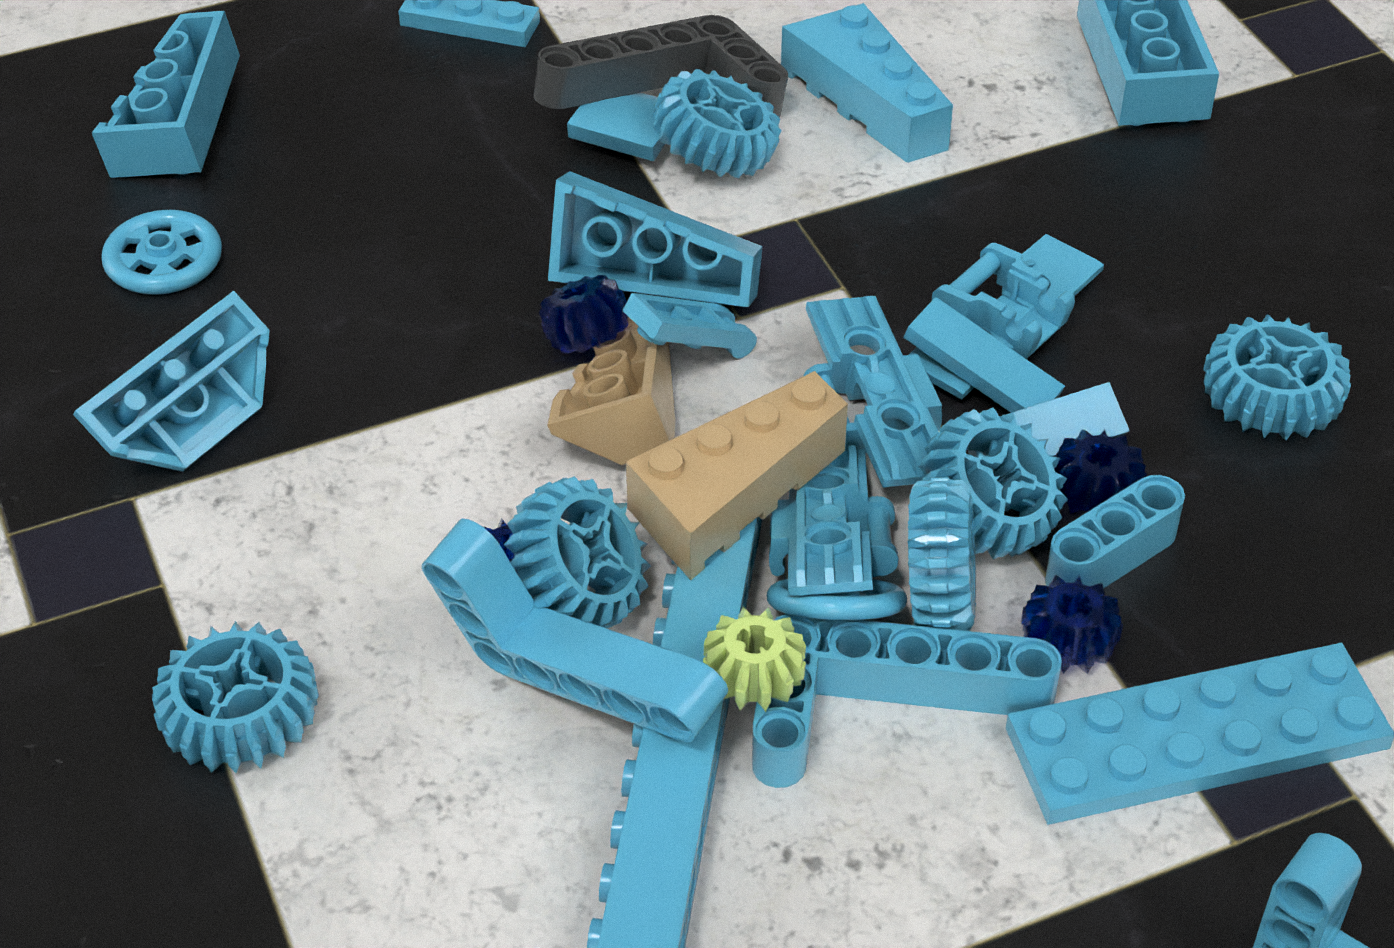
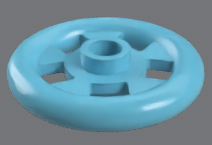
M181 210L151 211L125 221L109 235L102 249V265L108 277L124 289L148 295L169 294L190 288L205 279L220 260L222 242L216 228L199 215ZM171 229L170 232H168V231H157V230ZM195 235L201 241L186 246L184 238ZM128 244H138L136 253H123ZM184 259H188L192 262L191 264L180 270L174 269L178 267ZM139 265H143L152 270L150 274H142L134 270Z
M784 579L772 584L766 595L770 606L779 612L793 616L827 620H865L888 617L902 611L907 603V595L901 587L877 579H873V590L803 596L789 595L788 579Z

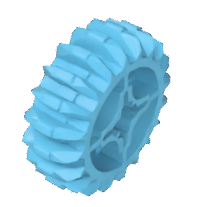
M695 69L692 74L688 71H681L678 77H670L668 83L664 85L662 92L659 93L654 105L653 117L655 122L653 128L660 133L659 141L663 144L671 145L670 153L684 157L685 164L694 163L700 166L702 172L706 169L715 171L719 177H722L725 173H729L734 178H740L743 173L753 176L757 169H763L766 163L770 161L779 143V135L781 133L779 128L780 118L773 113L774 106L771 103L762 101L763 94L752 92L748 89L747 83L740 84L734 81L732 76L728 78L719 76L716 71L705 74L702 70Z
M1268 314L1262 322L1246 317L1241 326L1229 324L1224 334H1217L1215 341L1212 343L1210 354L1206 355L1203 368L1205 371L1204 393L1210 395L1211 408L1223 410L1225 421H1240L1243 432L1250 428H1255L1262 431L1264 438L1270 432L1279 433L1284 440H1287L1293 432L1307 438L1314 429L1324 431L1331 420H1336L1338 414L1343 410L1345 399L1348 398L1351 387L1349 382L1351 377L1349 369L1350 360L1341 355L1342 345L1329 343L1328 332H1312L1310 322L1299 326L1292 324L1289 316L1284 322L1274 321Z
M993 407L980 413L973 409L970 412H964L955 420L950 419L939 429L940 432L929 440L928 446L925 448L927 455L923 457L918 467L926 474L922 481L931 480V477H949L951 480H965L970 487L973 498L975 554L988 551L992 559L1004 557L1007 554L1013 557L1023 554L1032 546L1036 547L1046 540L1047 535L1051 533V530L1057 526L1058 521L1062 519L1059 510L1063 508V505L1068 500L1059 491L1067 478L1056 473L1054 470L1060 458L1049 456L1045 451L1048 439L1037 440L1032 436V423L1019 427L1013 412L999 417ZM966 450L980 451L983 454L979 453L974 457L967 454ZM1013 509L1019 511L1020 514L1019 517L1004 515V511L1007 512Z
M575 476L569 479L562 478L554 483L548 482L536 488L535 493L524 498L516 506L518 514L514 515V518L507 523L513 535L510 536V539L504 546L514 553L515 558L511 561V564L515 571L518 572L521 581L534 600L533 604L536 608H548L604 628H610L621 623L623 618L628 617V613H631L635 607L641 604L639 595L649 587L642 575L651 565L641 556L642 550L648 543L638 540L635 529L640 522L629 521L625 515L627 503H614L611 488L598 489L594 479L579 481ZM561 519H564V520L570 522V524L568 525L567 523H565V522H564L563 520H561ZM590 586L591 588L596 590V592L593 593L587 590V587Z
M931 477V480L916 481L911 489L910 504L908 505V566L910 603L912 604L915 626L970 631L974 624L976 606V549L971 489L965 480H951L949 477Z
M235 621L230 631L219 633L211 626L207 638L199 640L189 636L186 646L187 651L170 650L169 665L158 668V685L152 687V701L156 711L154 718L158 730L162 731L166 744L171 747L173 753L181 752L189 765L203 759L204 765L208 767L211 773L223 762L228 763V766L237 773L241 763L252 760L261 768L264 755L269 753L284 758L285 741L302 742L303 726L313 724L314 706L317 705L319 696L313 664L309 662L308 656H304V651L299 646L298 641H288L281 629L267 634L266 630L258 622L249 631H243ZM193 709L203 710L204 715L195 712Z

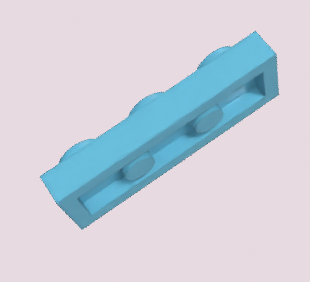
M405 0L398 11L400 26L520 47L527 46L540 23L539 7L523 5L515 1Z

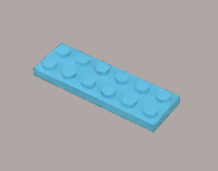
M1343 643L1008 713L1005 728L1047 825L1388 750L1391 748L1394 739L1393 729Z

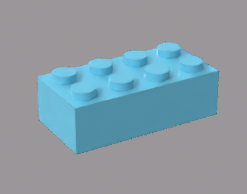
M1079 0L1077 18L1119 126L1188 122L1211 118L1219 71L1187 0Z

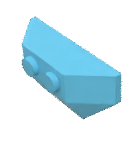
M232 291L76 409L73 415L111 456L183 472L262 408L266 373V347L269 342L270 330L237 293Z

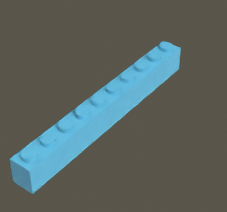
M760 517L755 518L740 531V539L728 550L723 552L718 549L706 559L705 569L692 580L678 566L676 574L666 573L662 594V607L668 608L667 618L657 617L653 645L703 662V658H705L704 641L707 638V632L716 630V625L719 623L721 615L738 619L743 606L747 609L763 519ZM671 559L672 565H677V564ZM730 698L722 700L691 742L679 741L642 726L633 725L632 746L639 747L637 760L627 759L625 762L621 794L622 797H628L626 811L616 810L614 813L610 847L617 849L615 864L604 863L602 868L599 902L606 903L603 919L592 918L587 948H685Z

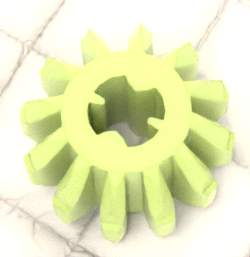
M743 606L738 619L721 615L719 623L716 625V630L707 632V638L704 641L705 658H703V663L713 668L726 682L728 693L724 699L735 696V702L740 711L748 702H758L766 712L771 704V698L788 702L790 695L793 693V687L801 685V681L805 676L806 662L804 659L806 645L803 641V635L794 632L790 617L774 621L769 607L759 616L751 615Z

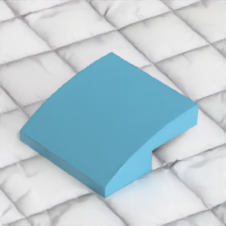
M640 92L580 105L567 122L568 137L655 161L665 145L659 141L660 133L653 128L655 122L653 117L654 105L658 97Z

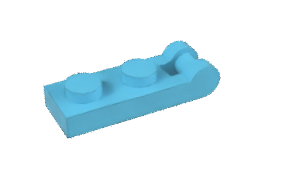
M631 293L622 310L638 325L637 332L644 339L657 345L673 342L682 343L693 349H701L702 346L725 348L733 357L738 359L747 356L757 343L756 335L746 325L735 323L734 314L722 304Z

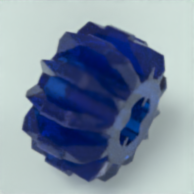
M597 275L593 278L584 276L581 280L569 281L566 286L554 289L552 295L544 298L540 303L541 310L538 312L542 320L541 326L547 339H550L553 348L560 349L562 353L568 354L576 350L584 353L592 347L600 348L602 343L614 340L617 337V333L623 331L628 326V316L622 311L627 303L622 289L618 288L616 281L608 279L606 275Z
M1105 428L1099 435L1095 436L1082 429L1076 439L1064 438L1059 451L1056 453V457H1059L1060 460L1054 470L1056 473L1067 478L1059 491L1068 499L1066 502H1068L1070 514L1081 510L1088 512L1141 478L1147 477L1145 472L1146 465L1143 464V458L1141 457V448L1129 447L1126 435L1115 439L1108 437Z
M1080 574L1072 583H1066L1059 576L1055 575L1049 586L1036 584L1034 591L1031 593L1030 600L1023 607L1021 624L1023 625L1024 637L1045 640L1055 646L1061 655V670L1063 674L1071 665H1077L1088 674L1095 662L1107 664L1109 657L1113 654L1117 641H1120L1123 624L1121 623L1122 617L1119 616L1118 598L1105 596L1103 583L1090 587L1084 585Z

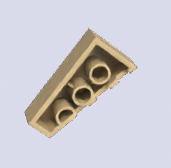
M813 371L626 461L627 509L684 574L692 580L705 569L706 559L718 549L723 552L728 550L740 539V531L757 517L761 519L766 518L778 508V499L791 488L799 490L845 451L848 403Z

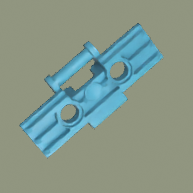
M1048 234L1041 237L1022 254L1000 244L990 243L980 252V259L950 285L944 284L937 288L932 294V300L937 297L1027 359L1068 321L1075 304L1074 296L1103 271L1104 264ZM992 274L997 275L996 283L1002 286V296L995 299L982 291L976 296L971 295ZM916 347L909 354L919 355L931 383L954 396L963 399L975 388Z
M876 296L807 302L806 312L828 363L810 367L803 376L815 371L837 393L846 394L849 400L865 399L868 405L865 406L863 414L855 415L853 423H850L847 417L845 451L848 450L849 445H856L857 450L865 449V453L868 454L883 488L912 485L916 481H922L926 474L918 466L921 464L923 457L927 455L925 448L928 446L929 440L939 433L938 431L942 424V404L919 355L902 354ZM855 345L867 346L875 354H860L853 351L850 347Z
M849 445L847 451H844L799 490L791 488L789 490V499L778 500V508L771 513L769 567L774 576L783 575L785 572L784 557L788 554L789 595L803 596L873 590V577L888 575L897 568L898 551L891 543L890 526L895 520V508L893 503L885 497H868L865 449L857 450L856 445Z

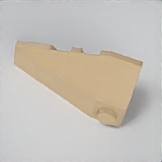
M625 313L615 315L593 344L596 354L589 364H579L572 374L576 383L571 390H559L554 397L547 424L552 435L620 465H624L626 461L674 439L676 427L669 342H666L665 345H657L644 339L637 332L638 325Z

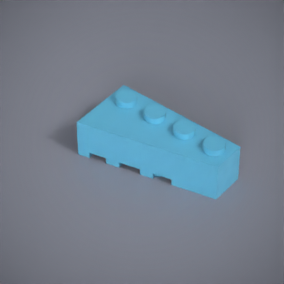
M864 3L847 6L838 11L782 26L781 65L787 70L789 78L792 79L798 76L806 82V90L818 99L824 95L837 104V112L847 120L854 119L864 123L867 126L866 133L907 163L949 150L953 104Z
M225 11L180 14L153 50L156 59L146 66H141L133 78L136 86L128 96L119 95L111 106L114 115L108 123L99 122L93 130L92 136L110 178L163 174L185 175L202 171L240 57Z
M571 171L556 179L548 281L749 307L757 297L763 246Z

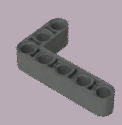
M704 15L544 47L538 53L533 97L537 103L547 108L565 109L663 88L668 83L670 77H678L681 71H688L692 74L695 69H700L705 74L716 71L719 76L725 78L732 76L733 80L740 84L747 83L748 89L752 92L763 94L762 101L771 103L774 106L773 113L780 118L788 81V72L732 20L719 15Z

